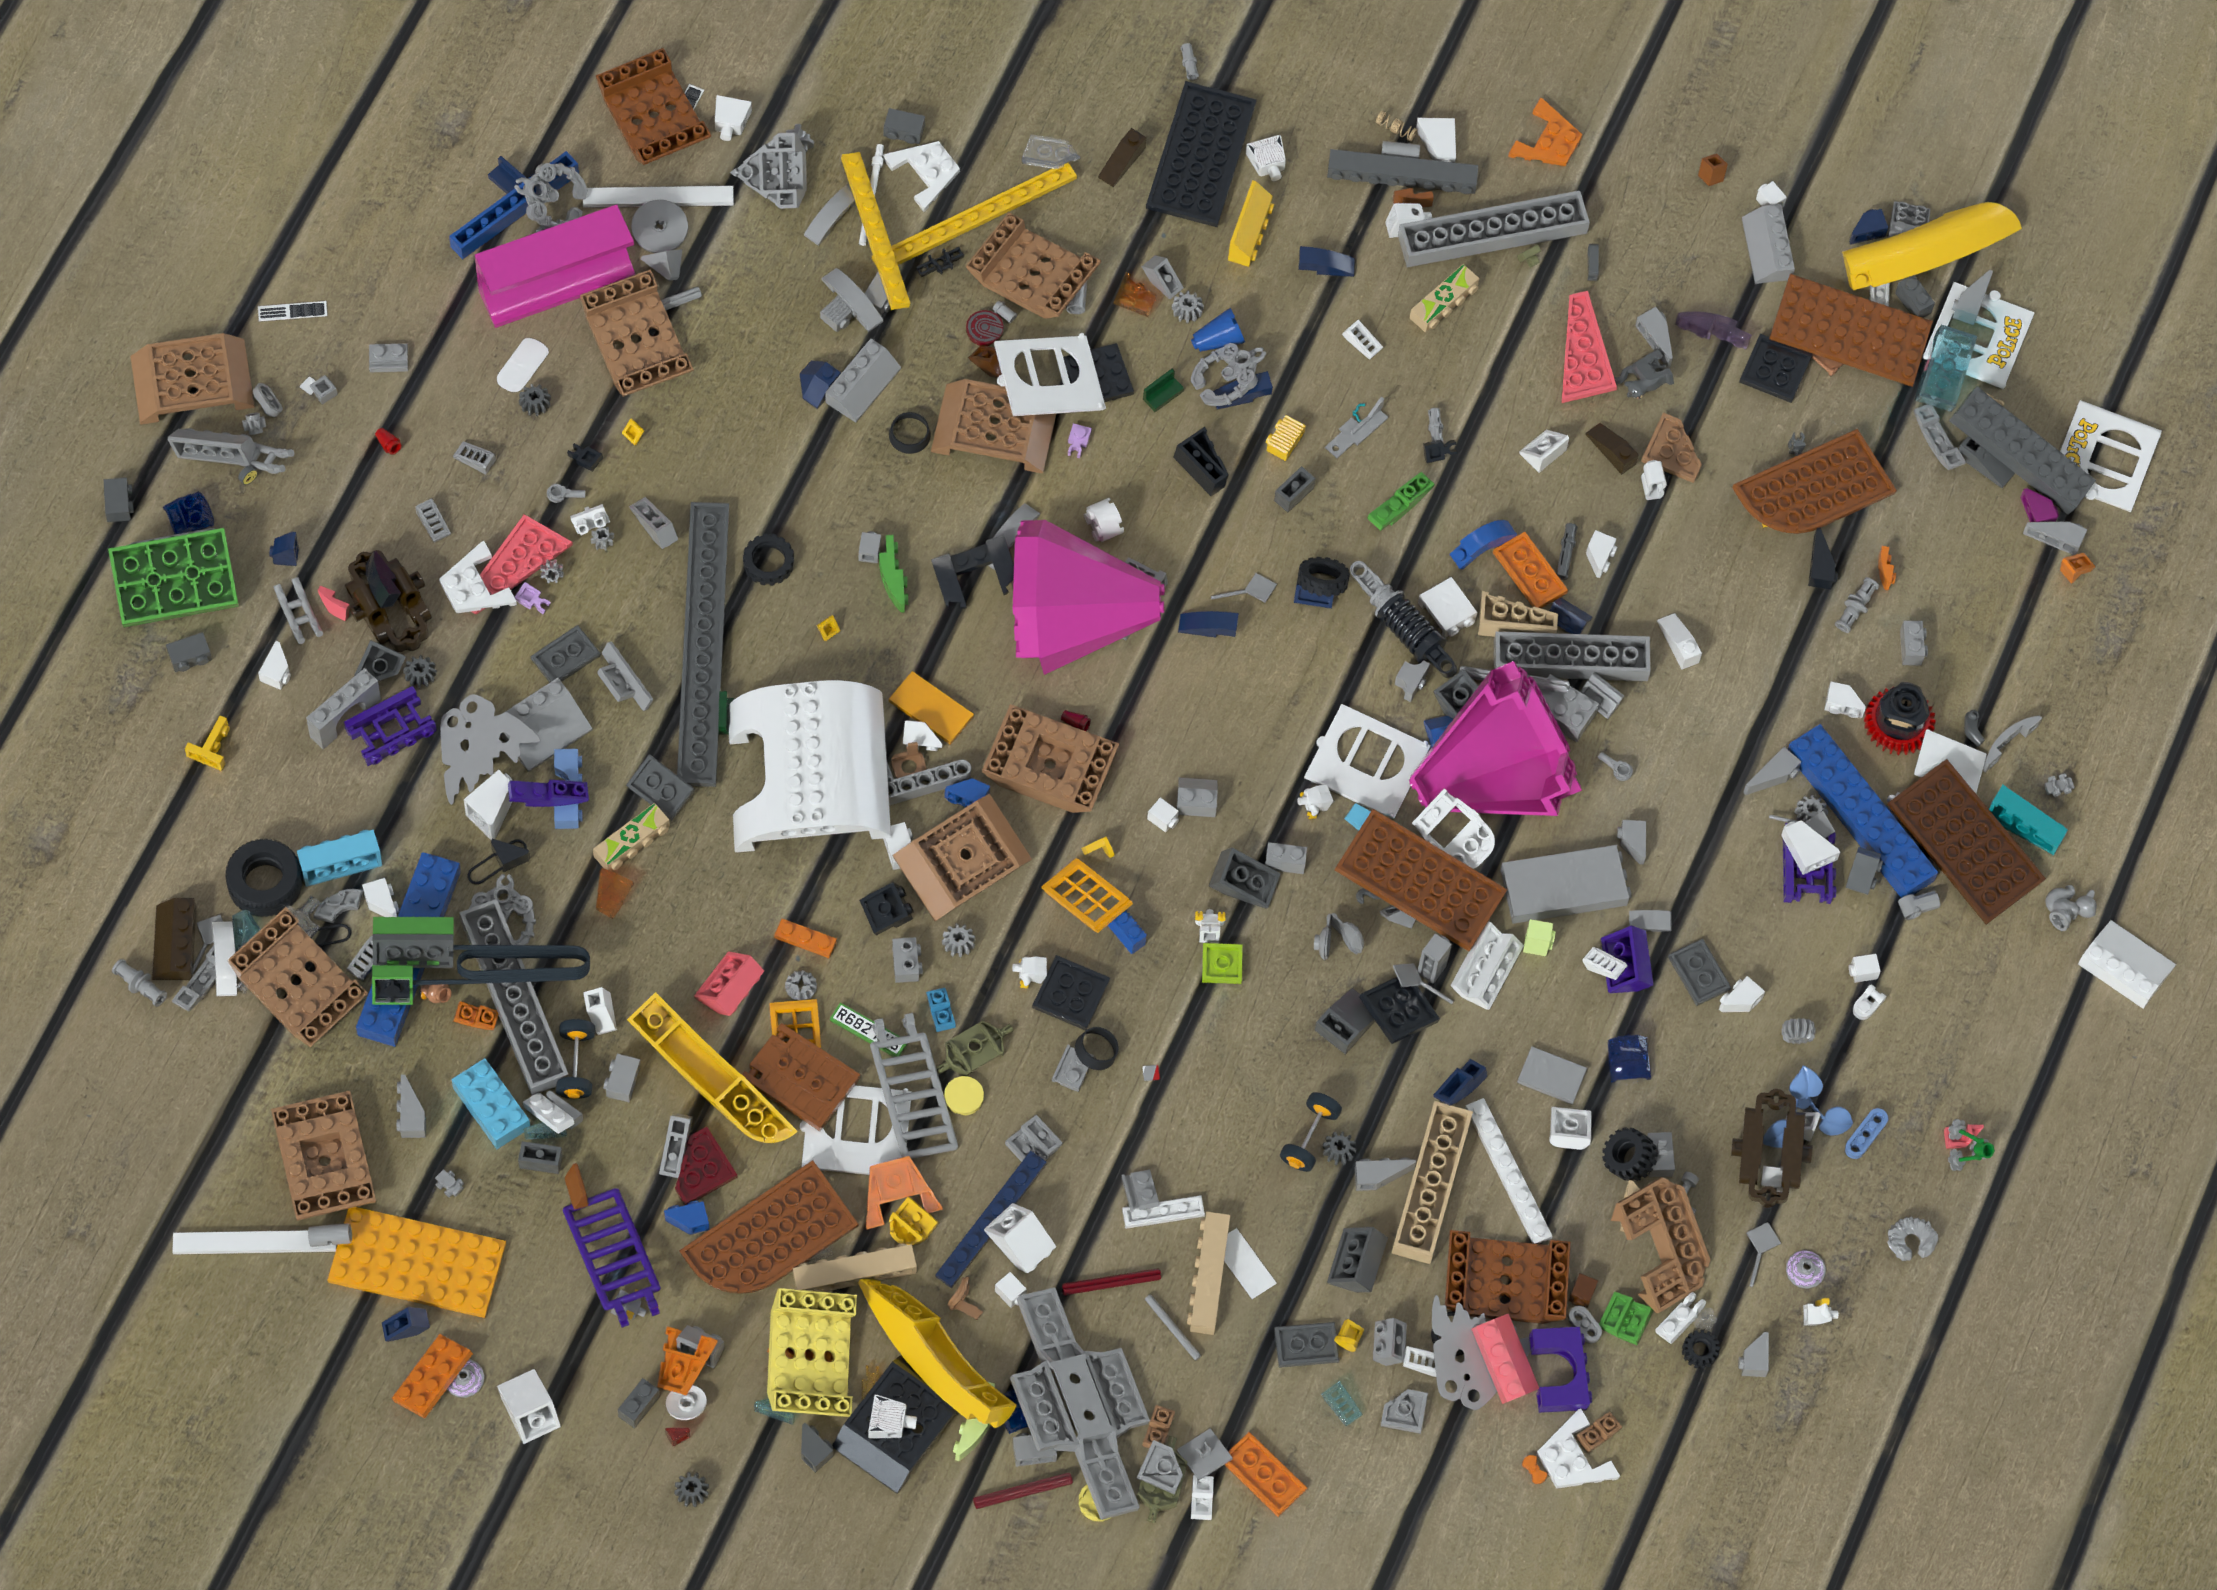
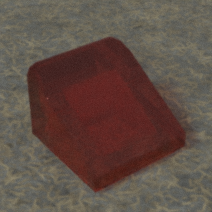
M665 1428V1434L672 1446H676L691 1437L689 1428Z

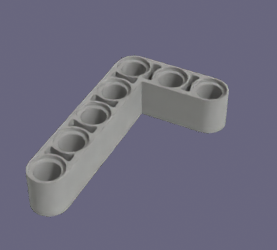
M958 760L897 779H893L887 763L888 792L892 793L889 796V805L945 789L946 786L969 780L971 777L970 763L966 760ZM963 769V770H965V771H967V772L964 773V774H961V773L958 772V770ZM946 775L948 778L941 779L939 776ZM926 780V781H928V782H930V783L927 784V785H924V784H922V783H920V782ZM909 786L911 789L904 790L902 787Z

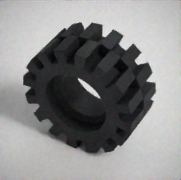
M1701 1329L1700 1332L1694 1330L1693 1333H1689L1688 1337L1685 1338L1682 1346V1355H1684L1685 1361H1689L1688 1365L1691 1366L1693 1364L1696 1369L1698 1366L1704 1369L1705 1366L1710 1367L1716 1361L1720 1351L1719 1341L1715 1340V1335H1710V1331L1704 1333V1329ZM1696 1343L1706 1344L1708 1353L1704 1356L1697 1355L1693 1350V1346Z

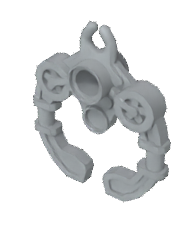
M543 163L537 166L535 174L531 178L521 177L516 179V183L524 182L525 184L523 189H520L518 185H515L514 188L521 195H525L528 203L526 208L528 218L535 220L545 229L582 217L583 211L573 207L567 212L565 220L557 219L556 222L551 221L552 217L546 216L547 208L544 204L558 200L559 193L550 186L549 182L554 180L556 175L561 176L562 174H566L567 179L574 183L573 197L575 199H586L588 191L586 184L574 167L568 168L562 163Z
M1234 343L1226 344L1223 348L1212 351L1206 358L1200 359V362L1192 372L1191 383L1196 390L1203 388L1206 385V379L1203 374L1209 368L1208 365L1215 360L1217 363L1220 360H1224L1228 365L1222 370L1221 374L1226 381L1237 378L1239 384L1234 387L1235 391L1229 395L1224 393L1223 395L1216 396L1212 390L1206 389L1200 394V397L1209 406L1230 405L1233 400L1243 397L1248 390L1257 385L1258 379L1255 374L1257 363L1264 359L1266 352L1263 347L1246 351L1239 350L1238 346ZM1257 352H1262L1259 357H1255Z
M501 874L496 881L495 888L487 893L478 892L473 896L469 909L497 899L506 922L513 911L517 915L524 917L522 922L526 924L525 931H521L520 938L514 940L515 945H527L535 934L533 927L536 924V919L533 912V902L528 896H521L514 890V880L510 874L507 875L509 884L502 885L501 881L505 878V874ZM501 894H508L506 900L498 899Z

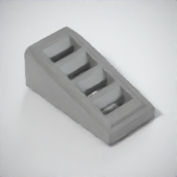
M464 441L453 455V458L484 474L488 473L496 461L494 453ZM464 448L467 449L464 456L460 455ZM473 452L471 458H468L469 454Z
M429 499L415 507L416 514L434 543L451 535L433 499ZM439 521L438 524H436V525L430 527V525H432V524H434V523H436V522ZM443 528L442 531L436 534L433 533L434 531Z
M370 936L347 967V971L361 981L372 970L373 958L367 956L366 953L368 952L373 956V936ZM361 959H364V960H365L366 962H368L369 964L366 965V964H364L363 962H361L360 960H361ZM356 965L360 966L361 968L364 969V971L361 972V971L358 970L355 966H356Z
M552 1091L547 1092V1099L573 1117L574 1125L570 1126L569 1129H573L583 1121V1114Z

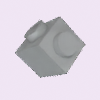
M872 531L862 532L859 561L878 564L881 534Z

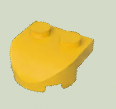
M907 1197L897 1211L893 1212L890 1216V1234L900 1244L917 1245L924 1242L940 1222L912 1198Z

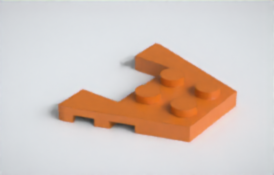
M1540 98L1533 110V115L1548 121L1546 128L1534 148L1516 140L1508 157L1515 158L1516 156L1522 157L1524 160L1531 161L1534 159L1541 160L1542 163L1566 166L1583 134L1544 99Z
M910 1156L870 1166L866 1230L885 1225L880 1204L919 1194L923 1209L928 1213L943 1210Z
M667 1326L665 1334L668 1335V1341L663 1346V1351L666 1352L665 1361L661 1362L657 1387L687 1395L718 1340L701 1335L695 1355L677 1351L676 1339L682 1331Z

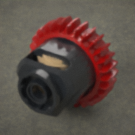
M1901 682L1890 690L1885 688L1883 693L1879 691L1877 697H1872L1865 710L1864 722L1866 723L1864 729H1868L1867 735H1872L1871 742L1877 741L1876 747L1882 745V751L1888 748L1890 749V754L1893 751H1897L1898 756L1901 751L1907 755L1909 750L1912 753L1915 752L1916 748L1921 750L1926 730L1934 732L1936 720H1934L1935 713L1931 712L1933 706H1928L1929 700H1926L1921 687L1913 683Z

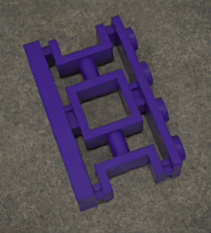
M413 686L344 721L345 730L351 739L354 740L361 736L368 748L362 750L361 754L367 766L380 763L383 758L397 754L400 749L406 746L410 747L421 738L430 737L436 731V724L430 715L421 719L416 712L415 707L421 705V700ZM407 706L410 714L401 717L398 710ZM396 718L402 730L386 737L380 726ZM415 720L419 727L410 731L406 724ZM373 724L376 731L367 736L363 728ZM381 738L384 746L375 750L372 742Z
M1833 833L1825 839L1831 844H1835L1836 835ZM1783 840V902L1791 903L1792 900L1800 902L1801 893H1818L1819 903L1826 901V904H1831L1832 899L1836 897V886H1833V880L1836 878V868H1833V862L1820 867L1819 871H1811L1803 875ZM1794 870L1795 878L1806 879V885L1797 884L1796 892H1794ZM1824 872H1826V893L1825 886L1814 885V879H1823Z

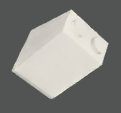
M500 770L496 771L464 799L466 816L491 840L496 838L512 802H509L508 783L512 779L508 774H503Z
M1013 1203L984 1229L1016 1268L1026 1273L1034 1270L1037 1264L1048 1257L1052 1250L1056 1248V1245L1034 1213Z
M535 1369L497 1386L501 1399L523 1444L561 1427L553 1402Z

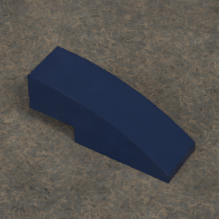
M1300 246L1298 270L1317 271V275L1354 277L1355 258L1326 249Z
M1268 371L1256 374L1258 379L1257 385L1248 390L1243 397L1233 400L1230 405L1216 406V409L1253 402L1254 398L1272 395L1273 386ZM1236 380L1213 392L1216 396L1223 395L1224 393L1229 395L1235 391L1234 387L1238 386L1239 383Z
M1219 611L1180 614L1178 633L1216 638V634L1236 637L1239 613Z
M1469 1059L1461 1069L1456 1068L1433 1094L1434 1098L1449 1106L1459 1102L1472 1093L1488 1077L1486 1067Z

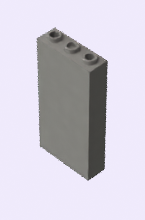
M1617 845L1502 863L1500 872L1504 888L1507 889L1505 894L1512 924L1527 922L1530 919L1540 920L1627 906L1629 898H1631L1630 887L1626 886L1627 873L1625 869H1622L1623 857L1621 851H1618Z

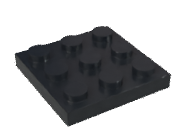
M1760 333L1739 383L1792 403L1813 354L1769 339L1770 337Z
M1115 343L1090 350L1104 402L1134 395L1118 344ZM1068 355L1064 356L1063 359L1070 383L1072 384L1079 377V366L1073 356Z
M1056 955L1032 1004V1008L1086 1031L1106 991L1110 977Z
M1398 977L1367 990L1359 996L1391 1044L1428 1028L1440 1020L1418 986L1402 987Z

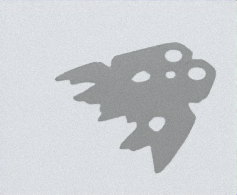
M475 694L465 698L461 702L459 709L452 708L441 719L442 762L445 765L451 766L444 774L446 795L451 805L454 803V795L459 794V783L462 777L468 786L469 792H472L479 780L480 774L485 775L488 773L491 776L494 774L493 758L499 757L500 751H504L513 762L517 763L518 757L521 755L520 743L540 741V738L532 729L510 713L504 712L494 716L495 707L493 703ZM470 702H476L477 710L473 713H468L467 705ZM451 716L458 718V723L455 727H449L447 724ZM467 722H471L470 728L465 727ZM502 732L510 736V740L506 743H502L499 740ZM464 739L469 741V748L466 752L462 750L460 745Z
M1435 1295L1432 1306V1329L1435 1334L1441 1336V1339L1437 1340L1433 1345L1439 1393L1443 1398L1450 1401L1461 1399L1465 1407L1478 1410L1497 1392L1471 1330L1478 1325L1486 1323L1485 1314L1482 1313L1479 1318L1474 1317L1470 1319L1468 1312L1463 1309L1460 1303H1457L1453 1322H1451L1447 1316L1446 1305H1440L1439 1297ZM1529 1337L1519 1339L1526 1357L1531 1352ZM1458 1349L1464 1352L1465 1360L1462 1363L1455 1360ZM1469 1374L1470 1380H1464V1375ZM1448 1380H1453L1457 1384V1390L1454 1393H1449L1445 1389V1384ZM1472 1389L1477 1390L1480 1394L1477 1402H1471L1468 1399V1392Z

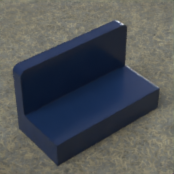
M502 156L498 158V166L488 174V178L506 194L515 189V185L519 186L521 184L516 183V179L526 178Z
M1297 581L1294 603L1332 609L1334 595L1326 597V595L1318 596L1315 593L1311 594L1308 590L1302 589V585L1299 586Z
M1563 598L1556 600L1549 610L1558 614L1557 626L1570 634H1581L1586 624L1593 618Z

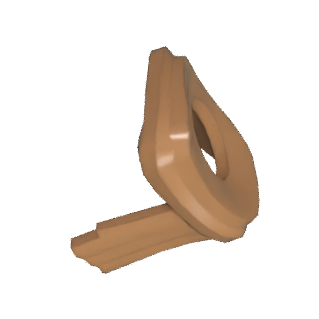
M917 742L908 743L906 752L892 756L891 765L896 779L927 770L923 754L918 751ZM906 760H912L916 763V770L912 773H905L901 768L902 763Z
M966 1276L962 1278L960 1286L949 1300L948 1306L951 1311L954 1309L962 1311L977 1320L983 1311L963 1301L969 1292V1277Z

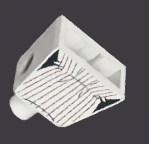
M1281 135L1247 144L1246 155L1259 176L1269 174L1272 181L1281 179L1280 171L1285 169L1286 162Z
M875 1395L868 1438H901L903 1427L916 1429L917 1417L906 1415V1404Z

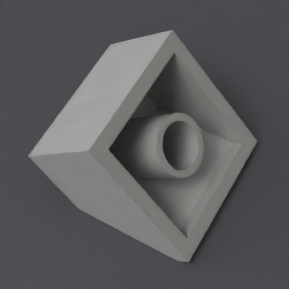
M1179 778L1177 795L1178 815L1215 817L1218 791L1217 780Z
M687 1325L676 1339L677 1351L695 1355L701 1335L716 1339L718 1342L705 1365L715 1368L725 1348L724 1341L716 1334L709 1335L698 1326L691 1327Z

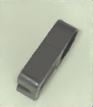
M1598 244L1588 245L1587 281H1597Z

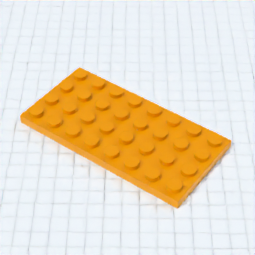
M353 1207L348 1209L344 1224H351L352 1243L337 1245L327 1279L328 1283L486 1318L506 1247V1241L363 1208Z

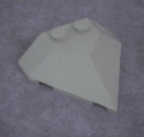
M778 133L773 137L774 139L764 144L743 161L742 165L730 173L740 178L746 185L766 199L771 200L780 209L799 208L807 190L806 151L797 133Z

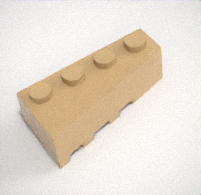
M1482 591L1478 635L1495 637L1496 632L1557 633V613L1537 607L1530 608L1524 606V603L1518 601L1514 603L1505 600V597H1494L1489 595V592Z

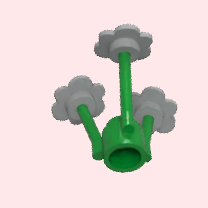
M1955 1119L1949 1127V1138L1951 1140H1959L1964 1135L1974 1141L1970 1145L1972 1156L1964 1157L1962 1151H1957L1956 1149L1950 1151L1948 1162L1953 1171H1961L1966 1161L1991 1158L1995 1152L1993 1144L1989 1143L1987 1139L1976 1137L1966 1132L1965 1121Z

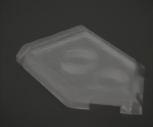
M1031 134L1022 156V164L1059 169L1064 164L1081 158L1068 140Z

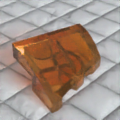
M1126 272L1113 304L1149 317L1157 295L1146 289L1141 282L1136 284L1130 279L1131 274Z
M602 868L600 870L596 910L613 919L623 905V900L633 887L634 882L615 872Z

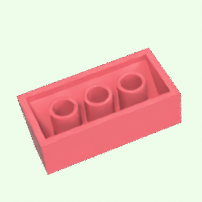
M1509 1313L1471 1329L1502 1404L1539 1389Z

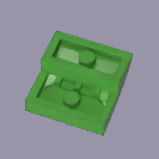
M1614 1291L1599 1325L1602 1330L1611 1335L1638 1345L1653 1313V1309L1635 1302L1632 1297Z

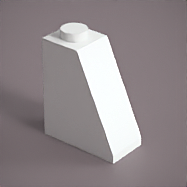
M1418 118L1416 125L1417 133L1432 160L1455 163V118Z
M1793 821L1784 826L1781 836L1803 875L1838 860L1839 849L1803 821L1796 823Z

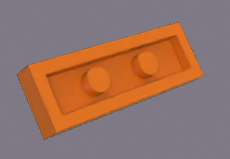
M781 919L774 935L775 939L830 958L837 942V938L785 919Z

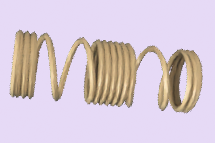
M1382 110L1376 118V123L1380 126L1383 125L1381 123L1386 116L1385 111ZM1389 115L1385 120L1386 129H1390L1395 134L1400 133L1401 136L1405 122L1396 118L1392 125L1387 128ZM1412 126L1403 135L1407 134V140L1410 142L1417 133V129L1414 128L1409 135Z

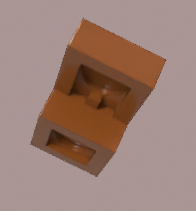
M1412 188L1394 191L1393 204L1411 203L1420 204L1422 208L1432 207L1434 196L1432 191L1414 194Z

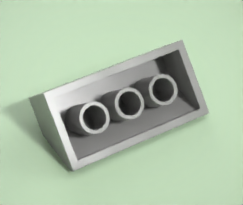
M1781 204L1762 206L1742 217L1755 284L1787 281L1789 275L1794 274L1795 268Z
M870 338L825 392L826 403L856 423L901 370V366L885 347Z
M186 428L177 429L168 436V441L177 458L250 466L256 447L252 438L245 434L232 435L227 432L213 433L209 430L195 431L194 429Z

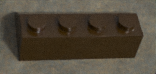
M172 898L156 905L152 980H191L193 977L196 903L194 898Z

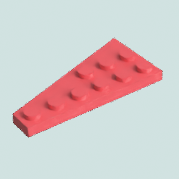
M1588 291L1569 295L1562 403L1617 390Z
M524 514L481 572L480 577L490 595L508 587L511 590L538 571L541 565H545L546 559L552 561L573 545L572 541ZM481 608V610L471 612L477 615L485 608Z

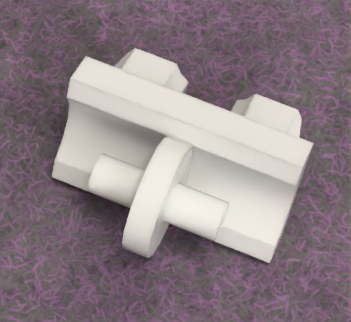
M603 504L591 509L589 506L585 507V511L570 516L577 534L580 535L586 534L590 529L596 527L602 528L606 526V523L610 522Z

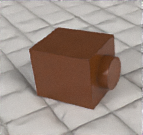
M1717 153L1704 157L1701 161L1698 176L1708 186L1723 182L1728 164Z

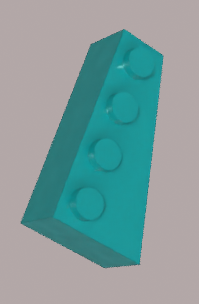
M2003 784L1989 808L1990 812L2006 830L2052 855H2055L2068 831L2061 823L2056 822Z

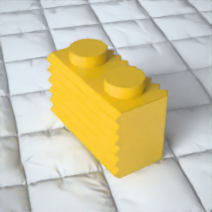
M1285 415L1283 420H1278L1274 434L1270 433L1265 442L1267 444L1266 451L1287 461L1305 433L1306 425Z

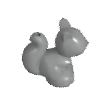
M2067 885L2066 889L2055 888L2051 890L2045 899L2046 907L2051 912L2049 914L2051 923L2058 930L2066 931L2070 926L2071 919H2076L2078 914L2084 918L2095 916L2097 905L2093 899L2095 895L2094 890H2090L2086 895L2079 897L2076 902L2069 901L2075 895V888L2072 885Z

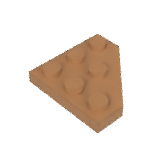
M1663 413L1641 462L1646 464L1651 460L1661 461L1663 471L1694 483L1702 464L1694 452L1689 436L1684 431L1682 421Z

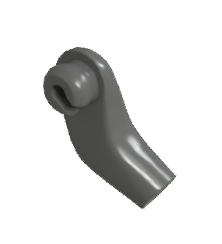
M1971 710L1965 715L1964 731L1966 736L1979 747L1985 739L1977 727L1979 713L1976 710Z

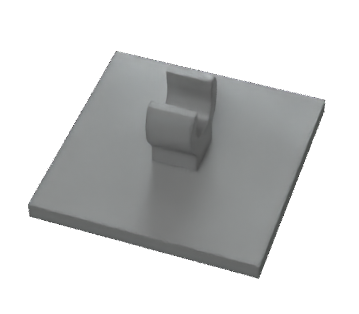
M1211 1428L1177 1449L1178 1454L1188 1462L1187 1466L1198 1480H1201L1233 1459Z

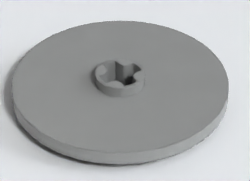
M652 200L643 204L636 211L632 219L631 228L633 237L640 247L651 253H660L675 250L683 243L688 232V222L683 210L675 203L667 200ZM656 224L663 225V229L657 228Z

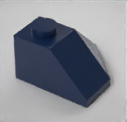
M811 360L800 372L802 398L818 409L826 400L825 392L839 377L841 372L827 362Z

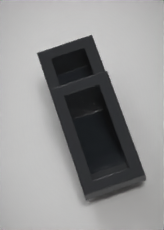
M373 551L366 563V576L369 587L381 608L392 607L401 594L394 584L397 578L377 551Z

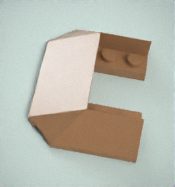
M1660 1177L1616 1203L1611 1221L1621 1222L1627 1240H1633L1648 1230L1651 1232L1662 1264L1641 1276L1645 1290L1638 1293V1295L1656 1313L1662 1312L1688 1296L1691 1292H1695L1703 1287L1705 1280L1703 1275L1705 1268L1709 1266L1710 1257L1683 1186Z

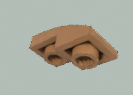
M1158 1405L1155 1406L1143 1441V1447L1150 1448L1153 1440L1165 1444L1175 1411Z
M1608 1412L1597 1419L1593 1425L1580 1432L1575 1438L1589 1453L1621 1430L1622 1426L1612 1413Z

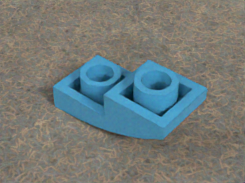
M946 988L926 992L936 1032L956 1028Z

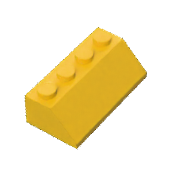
M1252 180L1232 235L1228 261L1247 267L1257 257L1258 250H1256V247L1262 243V230L1267 229L1269 222L1267 216L1272 214L1275 205L1272 203L1273 196L1254 180Z

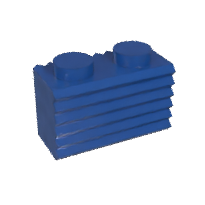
M1125 910L1108 926L1127 950L1133 954L1145 946L1147 934L1137 925V922H1134L1135 919H1132L1130 913H1127V910Z

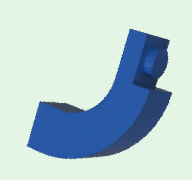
M1497 520L1476 529L1460 541L1461 544L1450 553V556L1459 569H1464L1483 552L1493 547H1499L1518 535L1507 520Z

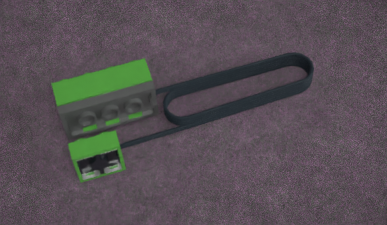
M373 917L372 1005H413V985L579 980L584 978L590 970L589 952L580 946L453 945L454 917ZM453 950H466L457 959L458 973L466 979L413 980V968H453ZM471 958L579 959L584 962L583 965L578 967L480 971L467 970L461 966L463 961Z

